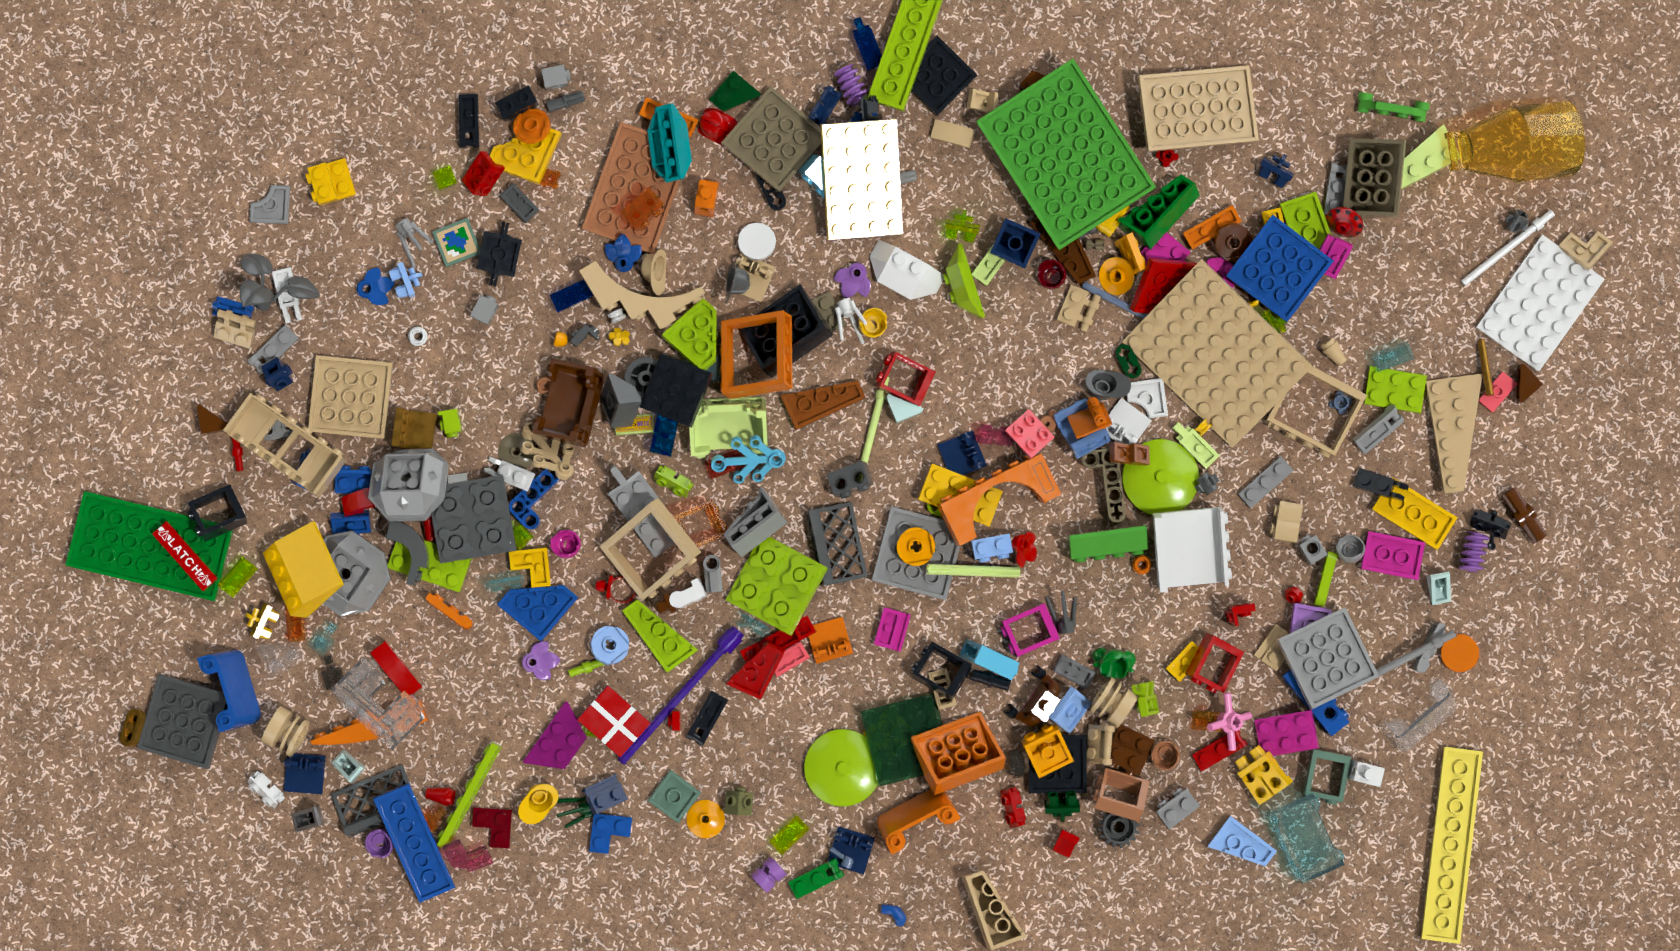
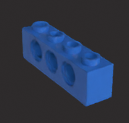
M1289 669L1281 677L1306 708L1310 710L1291 669ZM1335 698L1312 709L1314 718L1329 736H1333L1349 723L1347 719L1349 715L1343 708L1339 709L1335 704L1337 700ZM1328 707L1332 708L1334 712L1333 716L1329 719L1324 715V711Z

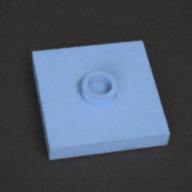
M1071 686L1049 718L1070 734L1092 702Z

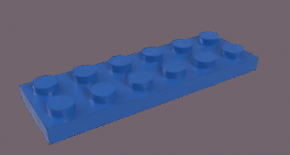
M410 783L373 797L419 903L454 889L453 879Z

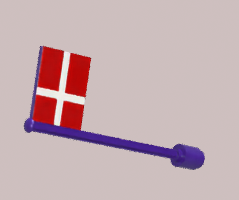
M734 626L730 629L728 628L716 641L718 646L714 653L652 722L647 720L609 685L604 688L577 720L617 754L621 764L626 765L631 756L723 654L727 652L731 654L743 641L744 635Z

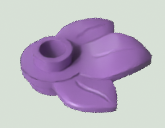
M853 263L849 268H841L837 271L834 280L842 283L841 292L844 298L852 297L857 292L867 297L870 292L871 282L866 277L867 269L863 264ZM855 269L860 270L861 274L859 276L854 274Z
M546 641L533 645L531 652L522 659L523 668L527 672H533L536 678L540 680L551 679L549 669L556 667L560 662V658L556 654L548 652L549 644ZM530 659H533L535 661L534 666H531L529 664Z

